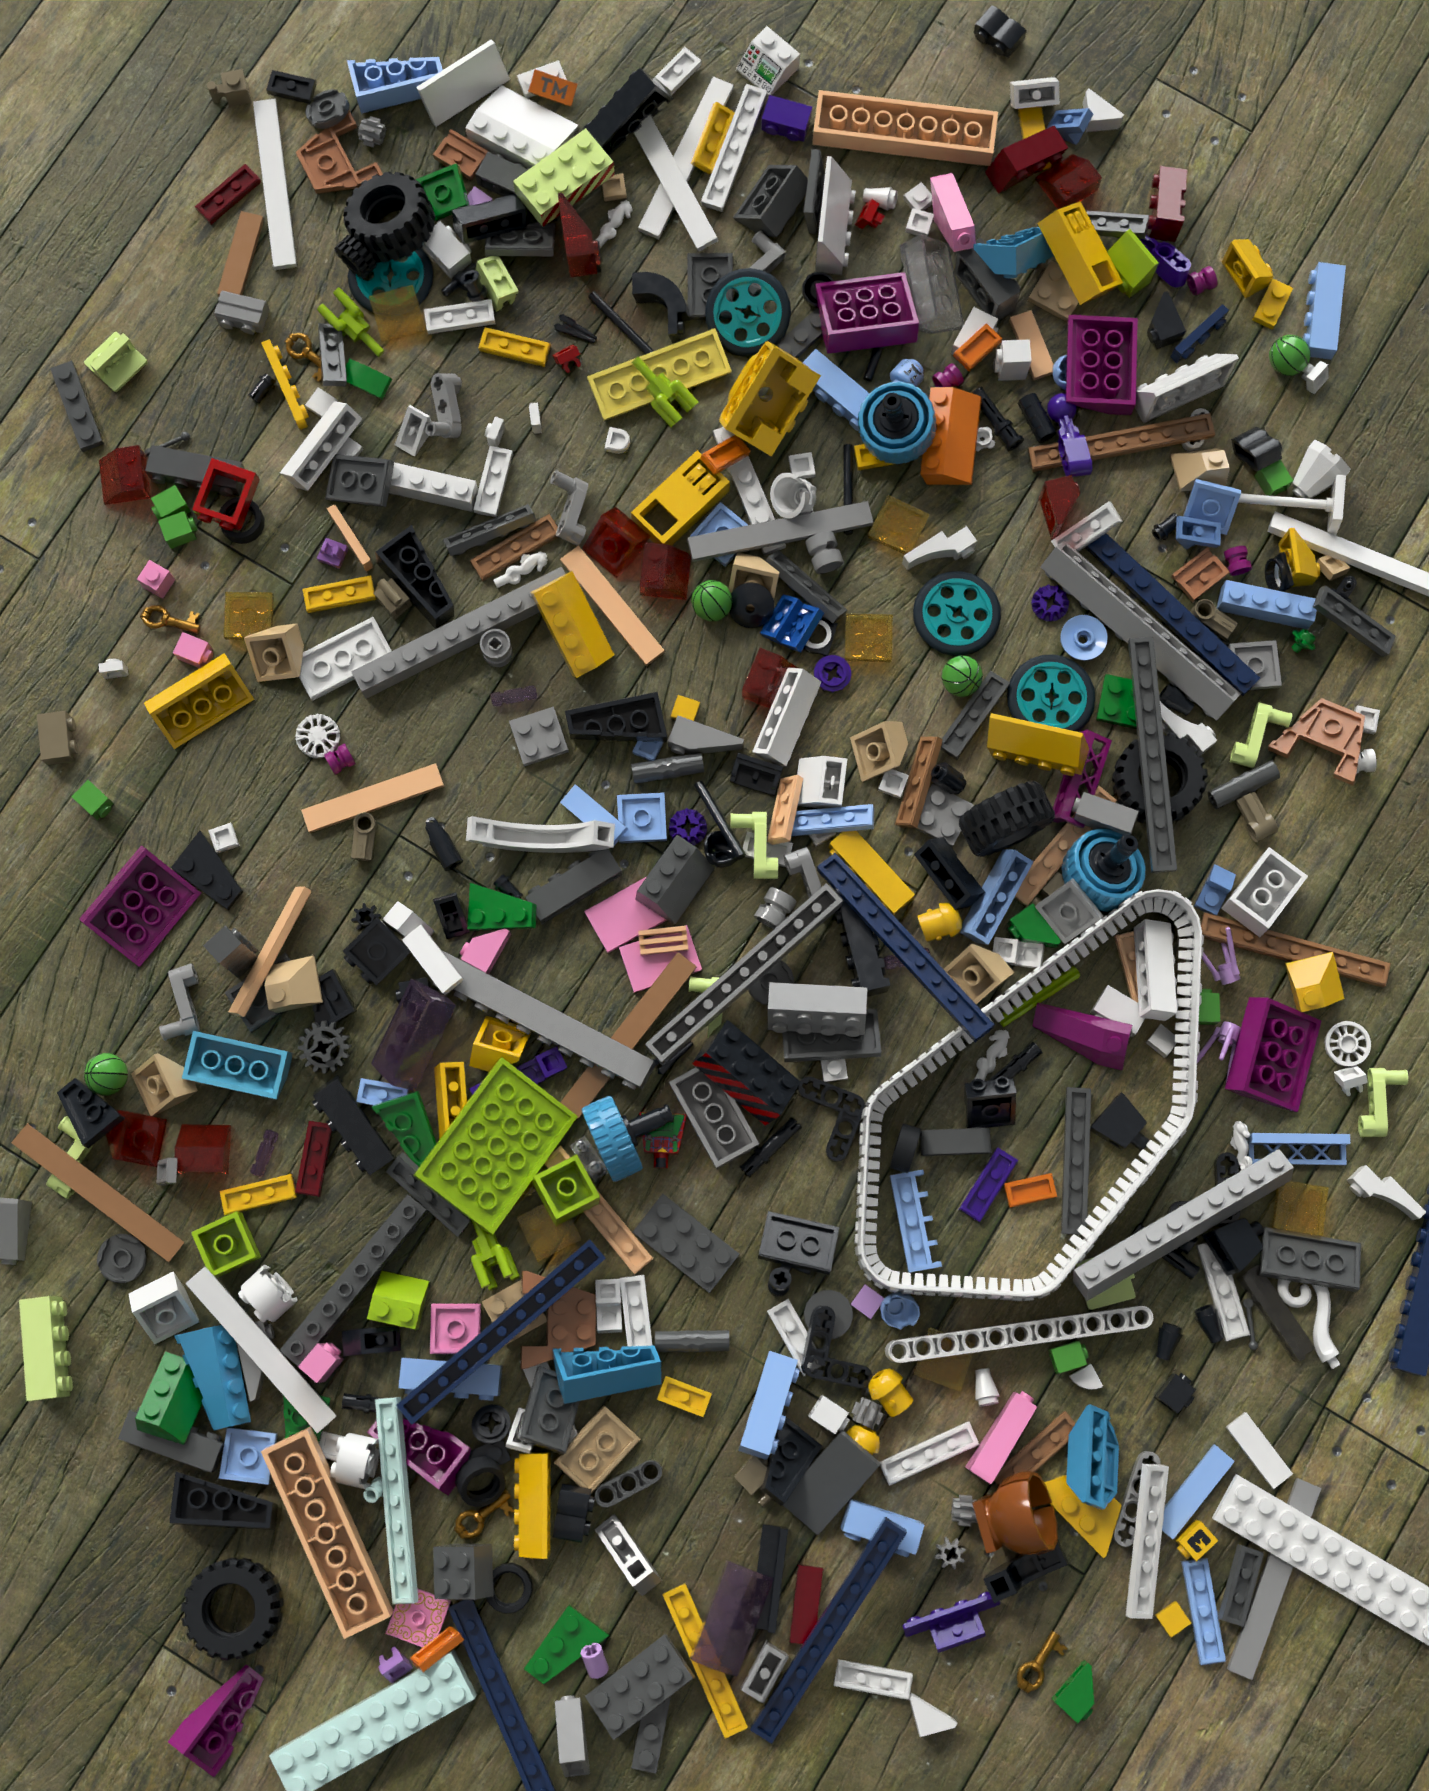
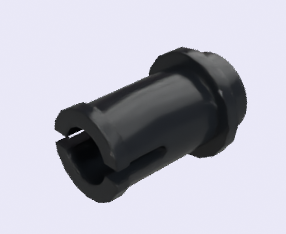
M266 373L263 376H259L260 380L252 391L248 393V396L253 400L255 399V402L258 404L261 403L268 391L275 387L276 381Z
M1172 513L1162 523L1154 525L1152 534L1158 541L1166 540L1168 535L1176 529L1178 515Z
M503 874L493 883L496 886V891L499 890L501 893L510 896L514 895L519 899L523 896L509 881V876L506 877Z

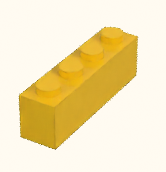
M857 831L842 832L829 843L830 856L836 853L894 916L913 900L915 894Z
M464 1062L439 1063L434 1067L439 1139L467 1103Z

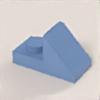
M1089 108L1058 110L1053 115L1047 128L1055 125L1064 140L1076 145L1094 114Z
M1178 516L1176 521V540L1185 549H1189L1193 545L1217 548L1221 542V523Z
M1214 864L1194 907L1217 916L1226 895L1232 889L1236 874Z

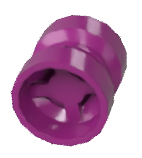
M1211 266L1202 268L1199 273H1190L1187 277L1188 288L1194 296L1203 293L1205 289H1214L1218 285L1216 274Z
M953 363L947 365L943 372H937L932 376L935 387L959 386L964 382L960 370Z
M1244 545L1230 548L1224 552L1225 560L1229 562L1228 571L1230 576L1245 574L1252 570L1251 562L1247 560V547Z
M345 743L338 746L336 751H329L324 754L335 775L340 773L344 767H351L356 764Z

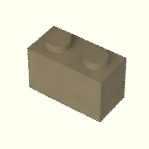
M66 711L37 714L41 760L47 766L76 762L75 754H78V745L76 740H73V731H76L74 718Z

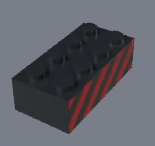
M726 1020L713 1030L692 1062L696 1068L765 1126L781 1115L801 1082L729 1020Z

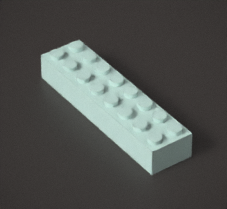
M452 1649L425 1672L419 1669L415 1670L274 1750L269 1757L286 1791H314L474 1700L477 1693L455 1650Z

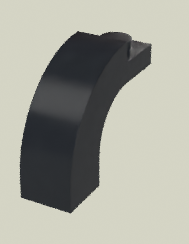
M632 273V295L636 303H658L668 309V335L672 344L680 342L681 334H685L684 321H690V314L679 288L670 279L657 273Z
M1058 1540L1054 1550L1039 1555L1020 1554L989 1572L983 1581L993 1602L996 1603L1017 1594L1029 1582L1067 1566L1069 1562Z

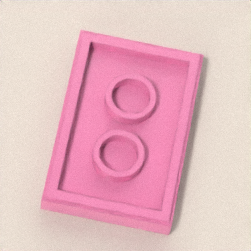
M646 877L584 911L607 953L638 937V931L653 929L667 921L635 899L637 890Z
M685 925L688 951H679V953L697 966L696 970L692 973L694 974L702 971L689 929ZM682 932L655 935L646 939L682 936ZM639 941L619 947L634 993L649 989L677 954V952L641 956ZM683 941L645 945V949L683 945Z

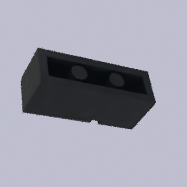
M516 194L452 210L453 228L463 244L527 228L526 208Z
M944 837L929 839L914 854L955 910L970 907L985 893L973 875L969 874L957 858V854Z

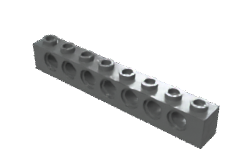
M407 1194L279 1351L299 1366L317 1343H323L430 1211Z

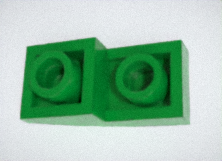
M349 358L345 366L346 383L361 389L367 394L383 399L392 378Z

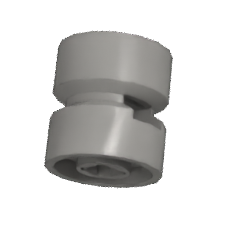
M832 531L815 534L805 541L809 555L813 556L811 561L815 573L831 572L844 564L840 550L835 549L837 541Z
M491 629L482 635L480 648L484 660L493 667H502L508 664L513 655L509 636L500 629Z
M770 887L764 897L765 904H760L754 917L762 924L775 929L786 919V914H791L797 901L787 893Z

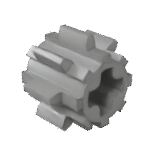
M370 116L369 119L361 121L358 137L360 140H364V145L374 147L383 143L386 127L385 124L380 123L381 119Z
M862 1397L860 1403L856 1402L851 1413L855 1415L852 1420L873 1429L875 1424H880L883 1413H881L883 1406Z
M959 1495V1498H953L951 1517L952 1521L958 1522L959 1526L971 1527V1523H977L972 1504L976 1500L972 1499V1496Z
M944 1537V1544L942 1546L939 1544L935 1545L940 1551L934 1557L936 1559H943L941 1567L945 1568L946 1565L951 1564V1567L956 1569V1562L964 1563V1559L960 1556L966 1549L957 1547L958 1539L950 1543L948 1538ZM954 1547L955 1557H949L947 1560V1555L944 1553L945 1549L950 1550Z

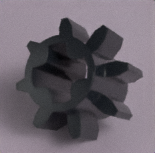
M363 903V908L359 910L354 908L356 917L352 918L351 921L359 923L356 928L359 932L363 928L366 929L377 917L379 919L382 918L381 914H374L377 910L375 905L369 909ZM364 915L370 916L371 921H364L362 917Z

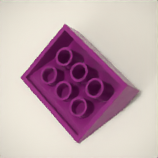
M905 272L815 284L827 354L917 342L919 321Z
M1068 315L1067 403L1105 414H1132L1136 405L1138 318Z
M141 845L79 920L140 967L199 897L201 892Z
M1249 997L1225 1089L1246 1098L1292 1112H1298L1321 1020L1270 998Z

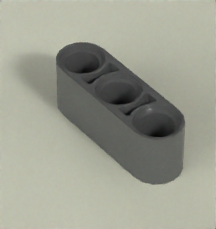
M990 1128L923 1130L920 1133L921 1156L992 1153Z
M650 1459L603 1483L595 1492L596 1502L602 1507H610L656 1483L662 1476L661 1464L656 1460ZM653 1464L658 1468V1475L655 1478H648L644 1474V1468L647 1465ZM631 1476L635 1479L636 1487L633 1490L624 1489L622 1486L624 1477ZM602 1489H611L614 1494L613 1500L610 1502L602 1501L600 1498V1491Z

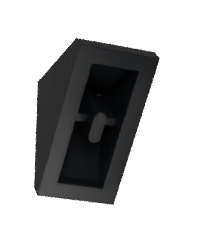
M456 892L433 899L446 939L469 933L461 901Z

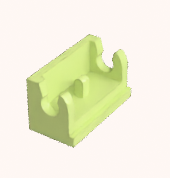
M489 256L477 261L476 271L480 274L481 284L485 285L488 291V299H492L495 311L501 310L503 303L506 301L511 305L515 301L519 290L500 257Z

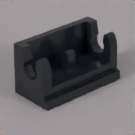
M738 753L730 782L775 796L783 767Z

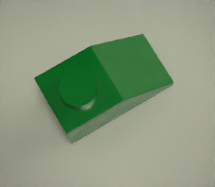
M1033 903L1012 917L1007 923L1010 935L1014 939L1018 938L1020 942L1044 944L1045 947L1056 948L1062 942Z
M1085 1660L1080 1663L1051 1698L1077 1723L1080 1720L1085 1721L1093 1712L1091 1707L1094 1705L1092 1666Z

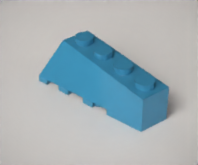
M1039 227L1018 231L1013 235L1001 236L1000 240H987L986 244H974V250L995 274H1004V278H1016L1018 274L1026 273L1029 268H1036L1037 264L1046 263L1047 259L1054 256Z
M222 1325L175 1335L177 1344L181 1343L185 1353L182 1355L185 1363L190 1365L195 1377L192 1379L194 1385L200 1389L203 1396L201 1401L213 1430L251 1422L236 1340Z
M623 1346L621 1350L615 1351L609 1349V1347H599V1351H584V1348H573V1352H561V1348L552 1349L558 1385L564 1404L661 1384V1360L655 1346Z

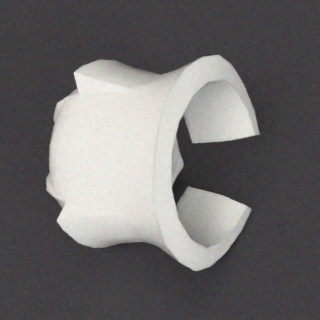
M782 473L775 478L771 486L770 497L775 511L783 518H793L797 515L814 512L813 507L816 503L817 488L807 480L799 478L792 473Z

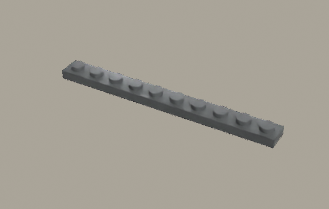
M1153 637L1129 638L1128 646L1151 873L1175 872L1177 864Z

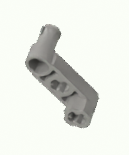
M759 231L752 238V243L765 254L750 268L770 273L783 261L787 252L778 243H773L763 231ZM756 283L752 284L748 290L749 294L753 297L760 295L761 286Z
M436 373L431 379V389L438 422L430 421L426 423L425 432L428 436L458 438L461 434V418L456 394L460 391L462 381L456 374Z
M556 470L550 479V484H554L568 493L556 536L578 546L586 533V527L577 523L587 493L588 483L576 477L573 479Z
M805 847L785 854L783 857L790 875L800 872L808 898H810L821 888V884L811 854ZM835 891V893L844 901V899Z
M192 963L168 971L181 1018L179 1019L180 1021L159 1026L160 1034L164 1041L183 1034L185 1036L190 1035L193 1031L200 1032L197 1015L188 988L189 986L199 984L198 975Z

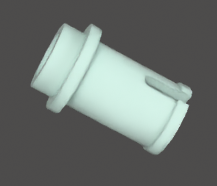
M376 1477L371 1485L365 1489L366 1491L363 1494L367 1502L374 1503L378 1498L383 1497L382 1477Z

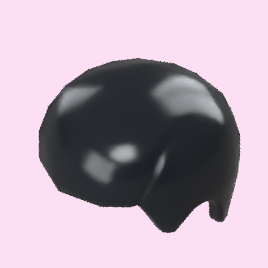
M824 272L809 274L802 284L804 300L809 305L818 307L815 284L834 281L833 278Z
M721 830L713 831L706 837L704 853L706 859L712 865L724 868L738 861Z

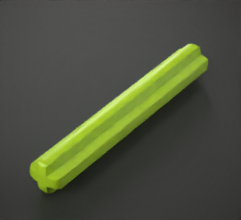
M1072 966L1066 972L1061 973V976L1057 979H1052V983L1048 986L1043 985L1041 987L1042 990L1037 994L1032 992L1033 997L1028 1001L1023 998V1004L1020 1007L1011 1006L1014 1011L1009 1015L1002 1012L1004 1019L999 1022L1000 1025L1003 1027L1007 1026L1037 1006V1003L1043 1002L1080 977L1078 969Z

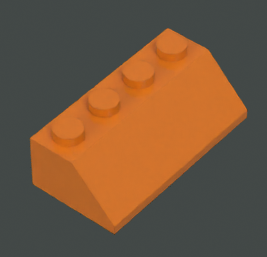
M931 387L929 400L932 402L936 414V434L931 446L923 454L920 475L927 485H972L982 398L954 387Z

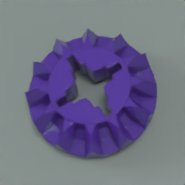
M1048 584L1047 586L1040 587L1034 593L1031 605L1034 613L1040 619L1056 621L1066 614L1069 600L1066 592H1063L1059 586L1055 587ZM1055 596L1054 603L1057 605H1052L1051 608L1049 607L1046 610L1047 602L1045 599L1049 600L1050 597Z
M828 655L817 662L814 668V677L821 681L820 687L823 690L833 693L843 690L849 684L851 668L842 657ZM837 666L836 675L839 678L833 677L832 680L828 681L829 674L826 671H832Z
M688 808L677 811L669 824V832L673 840L678 835L692 845L701 842L707 831L704 816L697 810ZM686 818H688L691 825L696 826L691 828L690 836H687L685 829L677 828L685 825Z

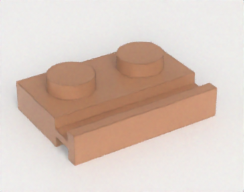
M451 129L449 135L443 139L434 152L433 157L447 167L457 163L460 166L462 176L472 181L488 151Z
M1209 547L1171 576L1192 602L1229 574L1228 569L1209 551Z

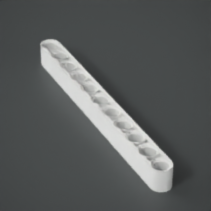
M1133 1306L890 1341L886 1345L885 1354L890 1361L903 1363L1144 1329L1152 1324L1153 1313L1145 1306ZM1137 1311H1141L1144 1314V1321L1141 1324H1138L1135 1320ZM1114 1314L1120 1317V1324L1116 1328L1111 1324V1317ZM1090 1317L1096 1320V1328L1093 1331H1090L1086 1325ZM1067 1320L1072 1324V1331L1068 1335L1062 1329L1063 1323ZM1041 1324H1045L1048 1327V1335L1045 1338H1042L1038 1333V1328ZM1018 1327L1024 1331V1338L1021 1341H1017L1014 1337V1331ZM993 1331H997L1000 1334V1341L996 1345L990 1341V1334ZM969 1334L974 1335L976 1338V1344L973 1348H969L965 1343L966 1336ZM945 1337L949 1338L952 1342V1347L947 1352L941 1348V1341ZM920 1341H924L928 1346V1350L924 1355H920L916 1350V1346ZM896 1344L903 1347V1355L898 1359L892 1355V1348Z

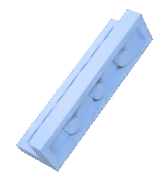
M1251 1133L1250 1137L1247 1138L1249 1145L1247 1155L1252 1158L1254 1164L1261 1160L1254 1159V1145H1263L1270 1152L1269 1154L1276 1151L1281 1145H1287L1294 1152L1288 1158L1292 1165H1347L1346 1145L1350 1144V1134ZM1293 1145L1301 1146L1298 1149H1296ZM1306 1145H1311L1318 1152L1313 1159H1306L1300 1153ZM1329 1146H1339L1340 1160H1331L1324 1151ZM1320 1156H1322L1325 1160H1317V1159H1318Z

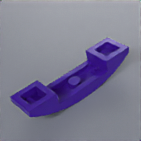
M556 1046L516 1068L538 1085L567 1069V1065ZM481 1083L469 1088L472 1095Z

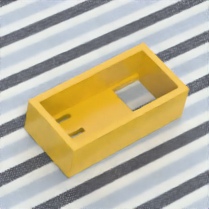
M1081 201L1060 208L1037 223L1080 305L1105 295L1123 283Z
M698 450L631 512L632 522L663 553L730 491V481L721 472L714 475L700 459L702 454ZM703 474H706L705 477H703L695 486H693V484H694ZM714 483L716 484L711 490H709L705 495H703V493L709 487H711ZM658 503L677 520L663 536L643 518Z

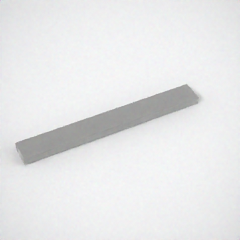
M865 501L801 514L793 518H782L688 537L687 542L692 562L808 539L815 534L825 531L837 533L872 526L874 522L869 503Z
M1296 1478L1287 1504L1311 1518L1321 1488ZM1270 1552L1251 1600L1245 1625L1241 1628L1227 1666L1228 1670L1251 1680L1254 1677L1293 1569L1291 1564Z

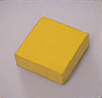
M678 695L670 718L676 720L677 716H681L694 721L700 702Z
M1174 1601L1155 1614L1170 1638L1191 1624L1177 1601Z

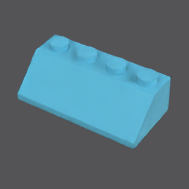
M193 1031L182 1079L278 1099L288 1077L293 1053Z

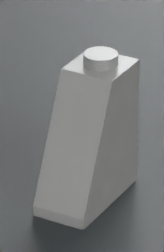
M1083 792L1081 799L1076 797L1072 811L1076 812L1074 820L1094 830L1110 829L1122 835L1131 834L1139 812Z
M0 1198L1 1264L16 1265V1260L25 1261L32 1206L30 1201Z
M564 1696L561 1700L555 1701L559 1763L565 1777L590 1774L583 1705L580 1698Z

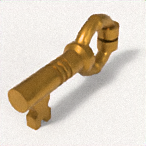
M291 333L288 336L289 338L285 340L288 354L296 359L307 358L318 366V372L312 377L314 379L318 377L317 381L320 383L322 380L320 356L313 352L310 338L303 333ZM298 338L306 343L302 353H296L291 348Z
M161 605L144 607L140 616L143 623L151 629L167 627L169 625L198 634L201 628L199 624H196L200 614L196 613L194 615L192 611L189 615L190 618L185 621L171 617L168 610ZM153 611L163 613L160 622L154 623L149 621Z
M505 1489L494 1503L481 1508L479 1511L467 1510L461 1512L455 1521L454 1531L461 1539L475 1538L482 1532L485 1518L497 1508L503 1509L504 1514L508 1517L510 1515L509 1511L514 1512L513 1507L508 1505L507 1500L511 1498L509 1492ZM473 1516L474 1520L478 1523V1527L469 1533L461 1522L466 1517Z
M1051 1631L1036 1658L1019 1667L1017 1686L1026 1693L1038 1689L1043 1684V1665L1050 1652L1057 1650V1653L1063 1656L1065 1654L1062 1651L1063 1649L1067 1650V1647L1063 1644L1060 1645L1058 1642L1059 1634ZM1028 1668L1038 1672V1679H1036L1034 1684L1023 1678V1674Z

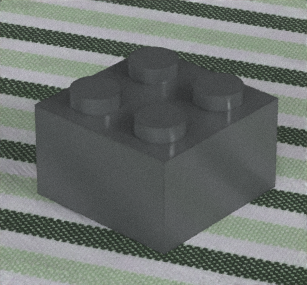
M448 1544L433 1547L435 1599L476 1600L494 1596L492 1544Z

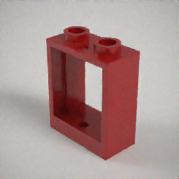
M211 458L192 510L198 516L197 519L210 524L213 521L219 523V526L225 530L233 531L234 528L241 531L260 479L255 472ZM216 474L245 484L233 517L204 508Z

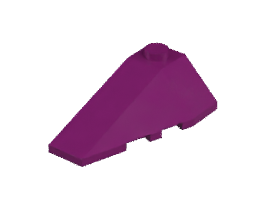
M1037 1003L1033 1027L1098 1065L1123 1070L1133 1025Z
M403 1419L407 1465L438 1490L449 1496L456 1486V1474L460 1467L468 1461L471 1449L451 1433L442 1432L417 1423L411 1425L408 1420ZM377 1420L367 1432L375 1439H378Z
M246 1664L184 1719L168 1743L212 1777H215L233 1751L232 1742L236 1733L241 1732L244 1725L242 1719L246 1710L252 1707L264 1678Z

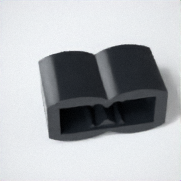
M991 5L976 22L974 34L979 42L991 45L997 55L1009 58L1025 40L1026 29L1017 21L1009 18L999 8Z
M1254 427L1231 439L1234 454L1255 471H1259L1282 459L1281 452L1283 449L1279 440L1272 438L1265 430H1261L1258 427Z
M562 1484L552 1538L582 1543L583 1537L589 1536L591 1521H587L588 1512H593L595 1497H591L592 1489Z

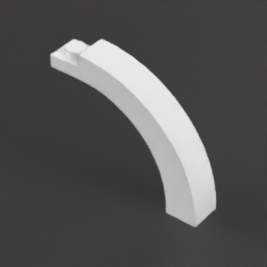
M471 816L467 820L466 841L483 844L484 847L527 852L569 853L597 851L614 847L615 824L593 820L567 825H531Z

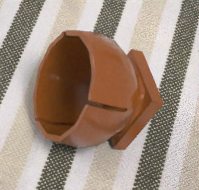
M1032 1471L1019 1472L1007 1477L994 1493L986 1494L972 1503L986 1553L997 1551L1003 1546L1023 1555L1045 1554L1055 1549L1058 1537L1054 1506L1032 1510V1507L1052 1503L1047 1486L1038 1473Z

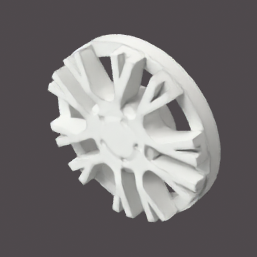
M323 714L305 717L296 729L297 745L309 757L323 758L325 753L329 751L334 752L339 745L340 730L337 724L330 717ZM317 719L318 726H314L313 720ZM322 719L328 721L324 727L320 725ZM309 722L311 728L305 729L304 726ZM331 726H334L333 729L326 732V729L330 728ZM301 732L308 733V736L300 734ZM336 734V740H329L328 736ZM308 739L309 742L302 746L301 740ZM326 742L332 746L330 749L324 745ZM311 744H313L314 746H313L311 752H309L308 750H309ZM323 746L324 753L317 754V747Z
M1351 1021L1335 1024L1327 1032L1324 1041L1326 1053L1334 1063L1350 1067L1360 1064L1367 1058L1371 1049V1040L1367 1031L1361 1025ZM1340 1026H1341L1342 1031H1343V1033H1344L1343 1036L1341 1035V1032H1340L1339 1029H1338V1027H1340ZM1347 1026L1355 1027L1352 1034H1348ZM1360 1031L1362 1035L1356 1038L1354 1035ZM1333 1032L1338 1035V1040L1330 1038ZM1365 1039L1366 1047H1360L1358 1041ZM1330 1043H1337V1047H1330ZM1358 1049L1359 1051L1363 1052V1056L1355 1050ZM1339 1050V1056L1336 1057L1332 1051ZM1343 1053L1346 1054L1345 1062L1342 1061ZM1351 1053L1355 1055L1357 1061L1351 1062Z

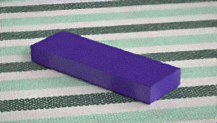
M997 1147L959 1207V1210L980 1222L1018 1160Z

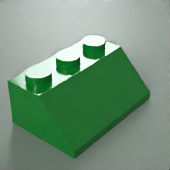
M168 1352L164 1353L135 1417L138 1431L185 1445L201 1409L203 1396L200 1389L195 1387L192 1380L195 1377L190 1365H186L183 1357Z

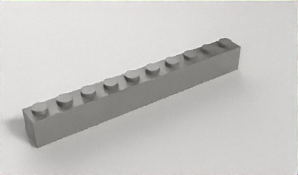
M1066 541L1056 546L1040 566L1050 579L1056 580L1066 593L1073 595L1079 600L1083 608L1095 614L1097 619L1102 624L1110 627L1119 639L1128 643L1129 638L1153 637L1157 671L1164 674L1173 686L1175 685L1180 688L1190 701L1196 702L1203 708L1207 716L1217 721L1241 695L1240 692Z
M560 567L351 671L365 699L479 643L482 635L488 630L500 629L503 631L539 613L540 611L530 592L565 575L563 568Z
M827 883L653 1036L645 1044L648 1051L663 1066L842 906L843 900Z
M442 951L464 979L452 989L455 992V997L464 1002L467 999L476 1002L474 1007L485 1013L488 1010L497 1013L495 1018L506 1024L509 1021L518 1024L516 1029L527 1035L530 1032L539 1035L537 1040L548 1046L551 1043L560 1046L558 1051L569 1057L572 1054L581 1057L580 1062L590 1068L593 1065L602 1068L601 1073L611 1079H614L615 1076L623 1079L622 1084L632 1090H635L636 1087L643 1090L656 1065L654 1060Z
M1280 1149L1274 1151L1074 1269L1073 1283L1086 1301L1094 1298L1291 1181L1294 1167Z

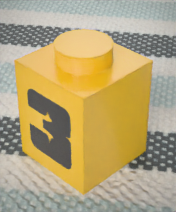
M1195 1520L1175 1539L1179 1544L1177 1550L1186 1560L1191 1558L1194 1561L1199 1560L1218 1542L1216 1537L1199 1520Z

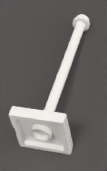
M1336 475L1330 490V497L1326 500L1241 494L1238 503L1325 509V512H1328L1327 532L1336 535L1343 520L1346 475Z

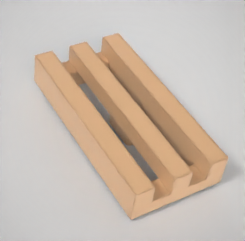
M686 926L638 931L641 956L688 951ZM681 932H682V936L663 937V938H654V939H645V940H644V936H653V935H662V934H671V933H681ZM683 941V945L645 949V945Z

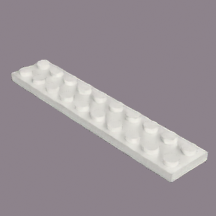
M1235 1474L1212 1516L1214 1520L1429 1645L1428 1586Z

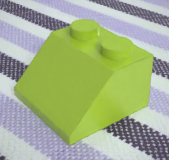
M1129 229L1107 252L1123 281L1117 287L1130 298L1151 283L1159 262L1132 230Z
M382 1271L372 1295L367 1319L419 1330L430 1281Z

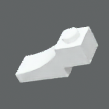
M967 526L949 538L941 531L905 554L902 564L906 570H909L920 563L936 558L953 557L955 560H958L962 557L965 559L974 553L977 540Z
M1160 702L1162 727L1166 734L1172 732L1176 734L1175 738L1179 740L1182 737L1189 740L1186 744L1190 747L1196 746L1199 750L1196 753L1198 757L1216 743V735L1209 726H1205L1203 723L1196 725L1174 714Z
M1367 1165L1359 1167L1347 1179L1350 1184L1349 1188L1358 1197L1375 1196L1399 1208L1412 1220L1420 1219L1426 1213L1391 1176L1381 1180Z

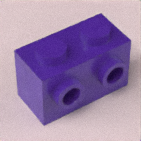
M769 95L762 116L761 130L770 135L778 134L792 141L800 140L804 142L812 118V106Z

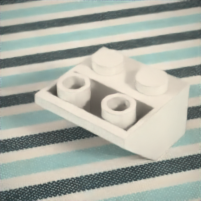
M829 756L800 758L797 775L803 778L798 806L819 809L841 807L847 759Z

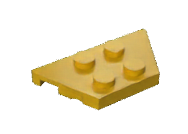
M1067 1475L1044 1482L1052 1500V1503L1049 1504L1054 1506V1509L1102 1558H1105L1122 1505L1115 1498L1102 1510L1082 1503L1066 1483Z

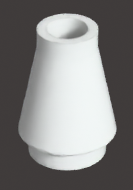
M892 187L865 188L863 202H869L873 199L880 203L878 206L885 210H889V208L894 209L898 193Z
M990 1369L976 1370L975 1401H978L980 1407L999 1403L998 1397L1000 1395L990 1374Z

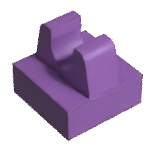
M325 538L317 560L340 569L349 548L345 544Z
M395 1647L391 1648L393 1656L387 1660L383 1655L379 1657L380 1666L378 1668L381 1674L391 1683L413 1669L410 1661Z

